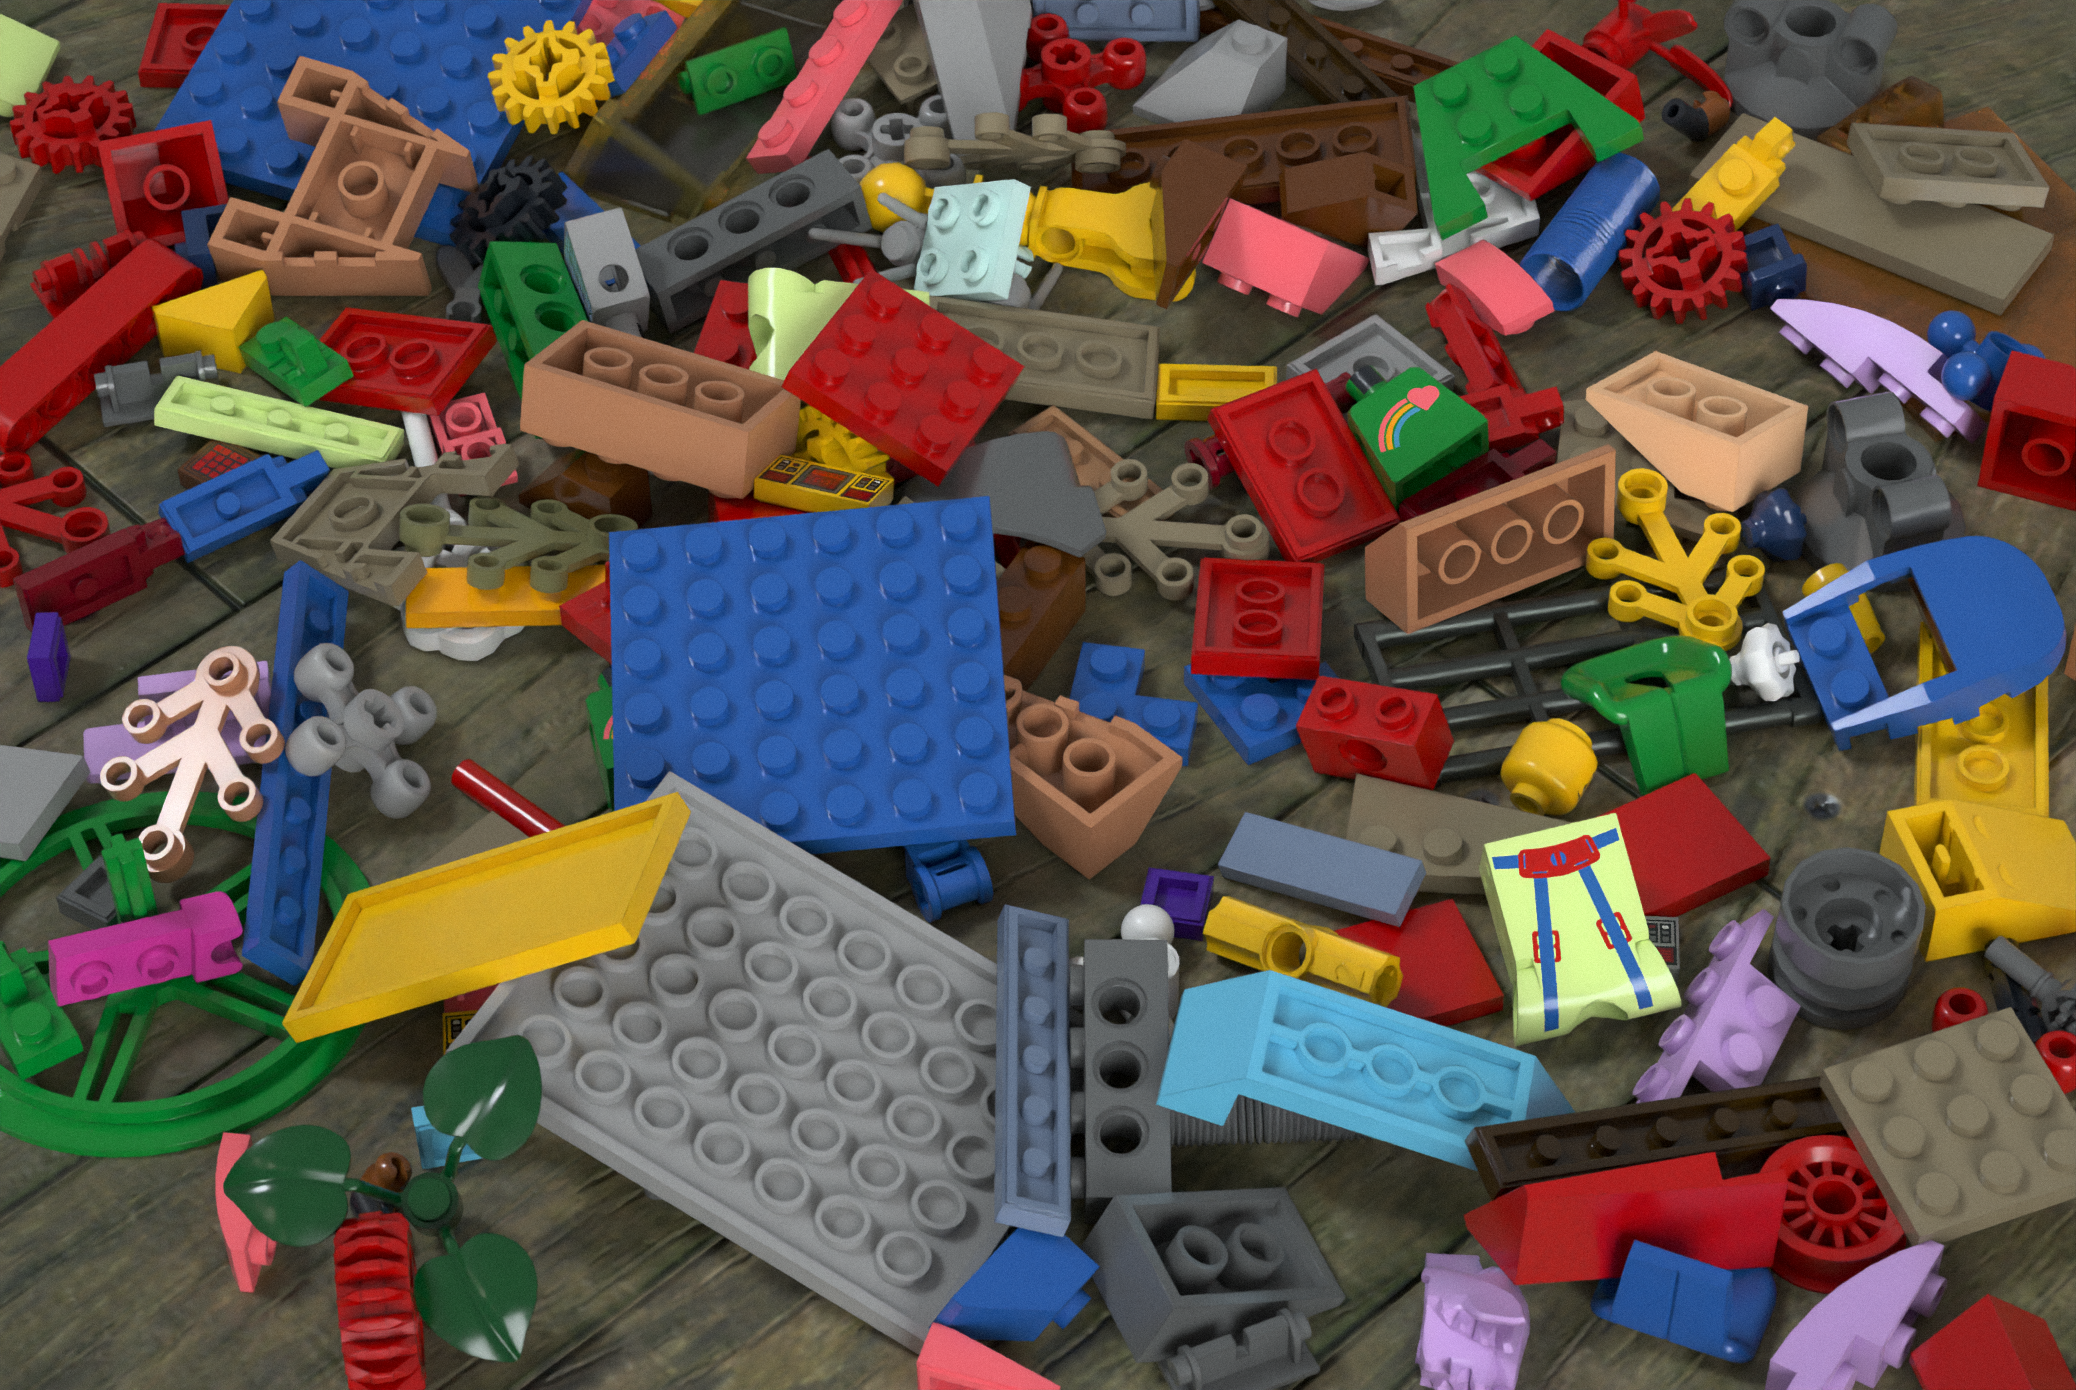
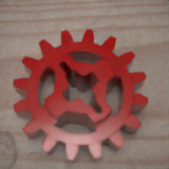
M88 75L82 83H74L71 76H64L62 83L55 85L48 81L43 82L44 92L41 94L26 92L24 94L26 105H15L12 109L14 120L10 121L14 144L18 147L19 156L22 159L31 157L32 163L40 167L51 163L53 173L59 174L65 166L72 165L76 173H83L85 166L95 164L101 168L97 142L134 135L133 129L137 128L133 105L129 103L127 92L125 90L115 91L114 82L111 80L96 86L94 76Z
M1684 198L1681 210L1672 211L1671 206L1666 201L1661 202V216L1654 219L1651 215L1643 212L1639 215L1643 230L1641 232L1627 230L1625 233L1629 249L1619 251V260L1622 269H1624L1621 272L1625 290H1632L1634 304L1638 308L1650 303L1654 319L1659 320L1667 310L1674 312L1676 324H1683L1686 312L1695 310L1696 315L1701 321L1706 320V306L1713 303L1724 310L1728 307L1725 291L1741 292L1743 288L1739 273L1746 272L1749 268L1747 255L1743 252L1747 249L1743 232L1735 231L1734 220L1729 213L1717 219L1714 203L1708 202L1699 212L1694 211L1691 198ZM1682 259H1688L1687 262H1679Z

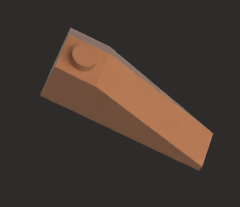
M1004 675L1015 815L1044 846L1090 880L1136 844L1180 771L1182 757L1134 722L1118 716H1114L1111 722L1104 721L1080 712L1079 702L1061 695L1056 702L1023 691L1020 680Z

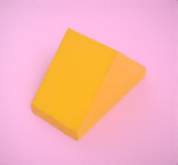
M263 270L152 307L160 349L165 358L195 353V351L201 350L202 356L214 354L217 369L239 374L242 373L246 364L238 347L256 336L262 327L275 321L268 280Z

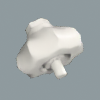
M1767 623L1762 627H1755L1748 631L1743 640L1741 651L1730 658L1732 664L1731 680L1737 686L1742 684L1750 686L1765 701H1777L1781 697H1788L1794 692L1793 677L1796 672L1794 663L1800 661L1798 651H1790L1789 641L1782 637L1775 624Z

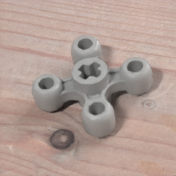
M940 95L927 98L921 104L917 118L908 114L893 113L877 119L872 106L860 98L842 100L831 117L832 136L840 148L849 151L864 149L867 152L864 156L848 155L839 159L840 163L858 184L868 171L880 164L894 162L904 164V141L910 138V130L912 128L922 126L939 127L944 129V138L953 140ZM950 154V166L937 170L914 169L925 180L927 188L930 189L940 186L966 184L964 164L955 154Z
M321 643L315 646L297 663L294 670V682L298 690L306 698L314 702H322L325 705L329 718L324 716L311 717L290 734L285 745V754L289 763L295 770L306 776H319L334 765L348 772H360L365 768L373 780L370 795L374 806L387 817L393 819L407 817L427 800L431 790V782L427 772L419 764L408 759H402L399 756L395 743L399 745L412 744L433 727L437 718V707L434 700L427 692L415 686L403 687L390 697L375 689H365L359 693L351 681L354 675V664L346 651L332 643Z

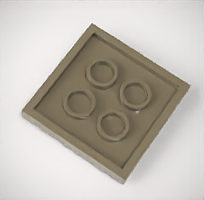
M2011 1007L1822 1070L1820 1086L1912 1246L1930 1240L1941 1244L2076 1198V1112Z

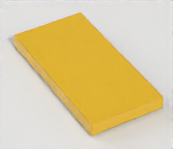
M1920 621L1917 638L1916 686L1946 675L1933 638H1929L1922 621ZM2048 676L2038 685L2014 698L2004 694L1979 707L1980 716L1956 725H1954L1952 718L1917 727L1918 734H1915L1914 806L1953 799L2049 818Z

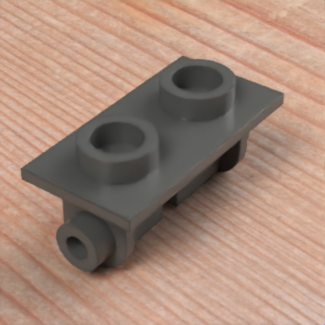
M201 350L195 351V353L160 358L162 373L150 375L147 361L118 366H105L106 372L94 374L98 397H100L104 427L154 419V408L176 376L220 385L214 354L202 356Z
M1286 1308L1278 1310L1276 1317L1244 1328L1243 1331L1235 1334H1228L1192 1348L1188 1345L1178 1347L1177 1355L1158 1362V1367L1171 1390H1274L1320 1372L1316 1360L1304 1341L1311 1338V1328L1306 1315L1301 1310L1290 1313Z

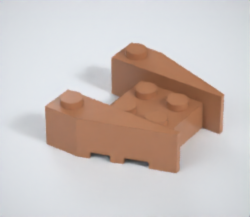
M299 56L277 104L289 139L315 146L316 148L285 212L230 197L207 244L220 280L227 282L263 270L267 276L269 291L272 296H429L432 287L422 253L409 250L408 248L439 183L471 193H475L478 190L479 184L470 150L439 129L433 131L412 117L409 114L408 108L393 98L387 100L371 89L368 81L355 72Z

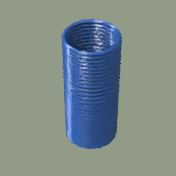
M1617 153L1599 163L1596 162L1560 211H1558L1557 215H1555L1554 219L1545 228L1522 259L1520 266L1551 299L1554 310L1573 311L1581 307L1592 293L1593 289L1619 256V251L1623 250L1627 245L1626 231H1637L1641 226L1639 215L1643 212L1650 214L1660 200V187L1656 176L1640 160L1623 153Z

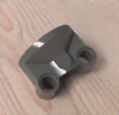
M1734 0L1723 20L1724 29L1729 36L1724 82L1732 93L1733 102L1730 109L1738 117L1745 113L1768 123L1776 117L1789 126L1793 133L1814 141L1837 139L1849 134L1852 123L1865 124L1876 113L1885 55L1898 31L1894 16L1886 8L1877 4L1866 3L1858 5L1851 13H1847L1840 6L1828 0Z
M1889 391L1834 401L1828 405L1826 416L1827 439L1822 470L1800 488L1795 504L1801 508V513H1804L1807 518V523L1804 525L1807 536L1803 541L1802 556L1813 569L1818 571L1827 565L1841 563L1850 571L1867 560L1919 545L1964 537L1966 525L1960 503L1946 488L1940 476L1936 475L1935 464L1930 453L1920 442L1907 436L1905 433L1904 414L1895 393ZM1910 578L1891 584L1890 581L1869 590V592L1910 591L1908 579Z

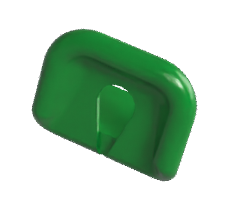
M1691 636L1661 637L1580 662L1563 674L1561 678L1563 693L1574 700L1594 707L1607 720L1620 725L1641 795L1649 794L1693 773H1696L1703 780L1729 771L1722 693L1730 684L1732 664L1728 654L1720 646ZM1647 677H1661L1670 687L1663 689L1660 687L1630 684V682Z

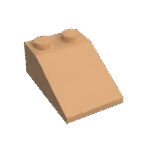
M1657 351L1586 388L1585 400L1681 493L1704 501L1705 505L1711 509L1734 512L1754 500L1761 492L1771 490L1801 471L1808 406Z

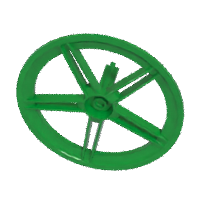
M169 791L139 794L136 798L125 802L115 799L105 800L59 816L26 861L0 857V898L27 873L72 847L84 871L93 862L85 842L98 838L104 849L101 852L119 924L159 915L141 840L137 837L125 841L122 833L111 836L110 833L156 825ZM199 791L186 825L223 829L255 839L257 815L248 821H234L220 806L218 793ZM236 796L232 806L242 804L247 798ZM325 834L320 891L330 908L333 920H335L348 894L369 888L370 886L352 858L333 839ZM252 863L205 893L225 892L230 897L237 911L241 925H244L246 921ZM48 950L29 953L50 988ZM241 972L198 983L195 982L191 974L162 983L109 994L73 1097L45 1090L25 1080L21 1081L17 1075L0 1064V1131L24 1142L53 1151L94 1157H145L179 1152L221 1140L223 1132L237 1134L258 1125L306 1095L330 1074L345 1057L362 1033L366 1023L296 1043L282 1025L285 1017L205 987L207 982L286 1016L295 996ZM173 1000L182 1001L283 1041L272 1052L250 1067L205 1088L163 1099L142 1102H119L155 1012L160 1005ZM122 1013L132 1014L133 1018L99 1101H92Z

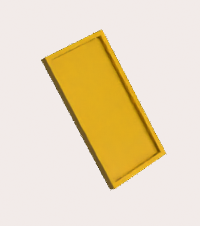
M674 792L348 894L282 1025L294 1041L299 1043L634 944L689 819L690 809L680 794Z

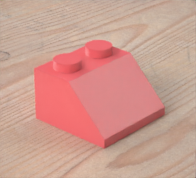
M1230 198L1202 263L1221 271L1217 280L1218 283L1248 296L1252 287L1255 286L1270 293L1266 302L1267 305L1298 318L1302 308L1322 315L1366 269L1370 259L1273 215Z

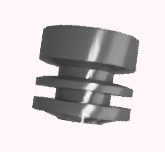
M1850 847L1820 851L1798 863L1784 883L1767 965L1770 981L1801 1006L1796 1015L1814 1025L1848 1030L1872 1026L1894 1012L1906 994L1908 980L1912 972L1913 958L1916 956L1923 931L1926 906L1918 884L1899 864L1876 852Z

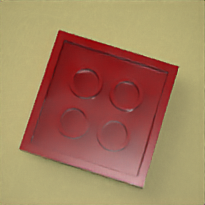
M870 269L792 366L781 387L939 487L1017 382L1025 366Z

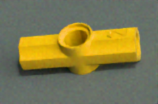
M1223 896L1219 904L1209 911L1203 930L1207 940V951L1261 971L1272 970L1383 1007H1387L1393 999L1397 998L1404 976L1400 970V957L1339 936L1328 927L1308 925L1230 896ZM1305 943L1306 956L1303 964L1300 966L1299 950L1302 944Z

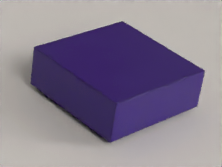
M58 612L36 613L27 661L37 701L60 702V698L64 694L71 658L62 618L59 617Z
M1149 868L1140 905L1151 904L1165 910L1173 921L1174 937L1203 941V930L1214 892V876Z

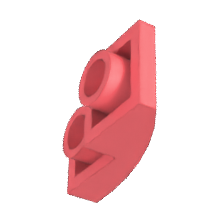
M1484 239L1435 263L1440 284L1446 286L1448 283H1451L1464 291L1467 298L1470 299L1479 320L1504 336L1525 332L1534 325L1536 320L1554 312L1551 299L1535 280L1507 254Z
M485 392L450 401L439 416L428 415V421L441 456L443 453L456 451L457 455L461 456L462 461L490 457L489 450L491 446L506 444L501 427L497 428ZM516 469L501 486L518 482ZM458 494L459 497L466 496L464 494Z
M223 1132L215 1177L217 1212L231 1270L240 1292L254 1293L262 1265L270 1266L273 1262L277 1242L262 1234L224 1194L223 1184L225 1178L235 1162L253 1143L251 1135Z

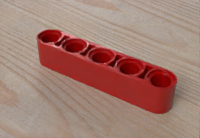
M153 238L145 240L0 366V453L5 454L11 451L26 452L96 389L94 374L106 372L105 366L123 365L157 335L152 307L200 291L203 283L202 270Z

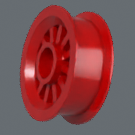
M1835 1135L1801 1138L1779 1148L1767 1159L1761 1168L1760 1173L1785 1169L1788 1180L1773 1266L1769 1267L1787 1282L1808 1291L1830 1294L1841 1284L1867 1267L1899 1251L1905 1250L1907 1236L1851 1138Z

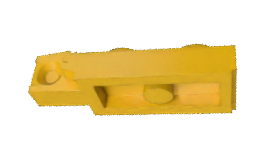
M1774 117L1755 135L1753 140L1746 135L1742 137L1737 144H1733L1672 208V211L1681 210L1684 198H1691L1694 211L1699 212L1703 206L1711 202L1715 205L1717 219L1729 213L1733 217L1735 231H1737L1780 186L1778 178L1786 169L1785 163L1781 160L1796 145L1793 141V130Z

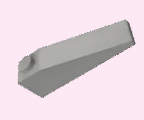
M913 0L953 140H978L975 138L974 117L981 113L998 112L1009 115L1010 129L1016 131L1021 97V74L1026 62L1028 28H1031L1032 21L1030 0ZM957 154V155H958V157H961V156H966V155H970V154Z

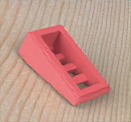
M935 1322L931 1325L917 1360L918 1390H1061V1386L970 1337Z

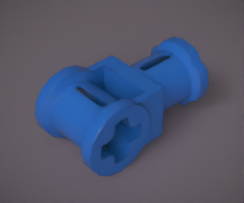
M967 840L903 846L905 849L906 877L911 884L917 906L925 920L929 923L941 919V914L945 910L974 900L981 905L993 900V887L987 866L978 849L973 845L970 846Z

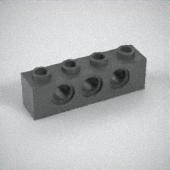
M827 149L638 247L635 250L649 291L650 309L667 331L672 334L708 315L720 280L748 283L749 276L754 271L763 268H782L791 271L841 245V243L811 239L808 235L811 228L859 233L868 231L872 228L861 186L834 154Z
M1084 939L1083 965H1070V1006H1083V1028H1070V1069H1083V1092L1070 1093V1134H1084V1156H1071V1199H1084V1224H1096L1115 1195L1171 1193L1170 1109L1156 1105L1169 1050L1167 940ZM1111 1010H1124L1135 1019L1127 1024L1119 1025L1108 1022L1102 1015ZM1112 1073H1124L1132 1077L1136 1083L1128 1088L1117 1089L1107 1085L1102 1079ZM1113 1137H1124L1134 1142L1137 1148L1129 1153L1117 1154L1106 1149L1103 1143Z

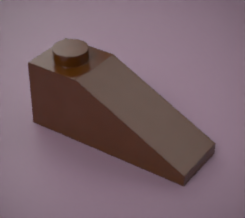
M1187 139L1182 141L1171 158L1164 155L1161 157L1150 180V188L1156 190L1151 211L1156 305L1164 309L1169 307L1207 252L1229 199L1239 201L1247 170V165Z

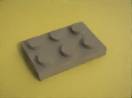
M1864 123L1851 124L1847 145L1877 196L1888 202L1908 204L1912 200L1937 201L1942 205L1954 208L1964 207L1967 203L1988 204L2007 211H2016L2021 207L2044 208L2050 187L2014 133Z

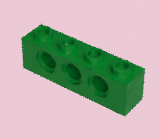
M490 241L478 289L480 290V295L522 402L524 364L581 320L588 321V318L557 243ZM535 436V439H542V437Z

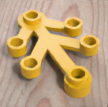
M1639 468L1627 471L1620 477L1618 482L1617 507L1628 522L1641 526L1658 560L1625 549L1621 543L1614 539L1598 538L1593 540L1587 547L1586 570L1593 577L1603 580L1613 579L1623 573L1677 593L1682 604L1648 593L1645 587L1638 582L1623 580L1615 583L1610 588L1609 614L1621 622H1635L1645 616L1678 628L1680 635L1691 636L1720 646L1724 651L1732 649L1740 641L1743 628L1737 609L1745 597L1756 595L1761 591L1765 573L1764 564L1754 556L1738 555L1729 560L1725 582L1716 595H1708L1703 583L1720 556L1731 553L1738 548L1741 533L1740 521L1727 513H1715L1708 516L1704 521L1702 537L1689 557H1687L1663 513L1666 507L1668 491L1666 479L1658 472L1650 469ZM1622 600H1630L1633 602H1623Z

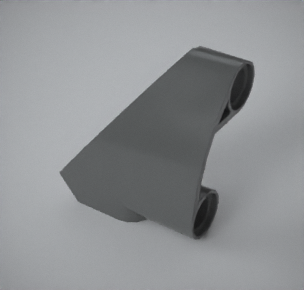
M1041 431L1016 434L968 447L939 487L917 474L893 493V500L890 504L897 505L904 496H907L915 503L990 496L993 533L1025 538L1052 546L1077 557H1082L1106 537V529L1095 493L1091 486L1080 485L1068 443L1063 436L1055 432Z

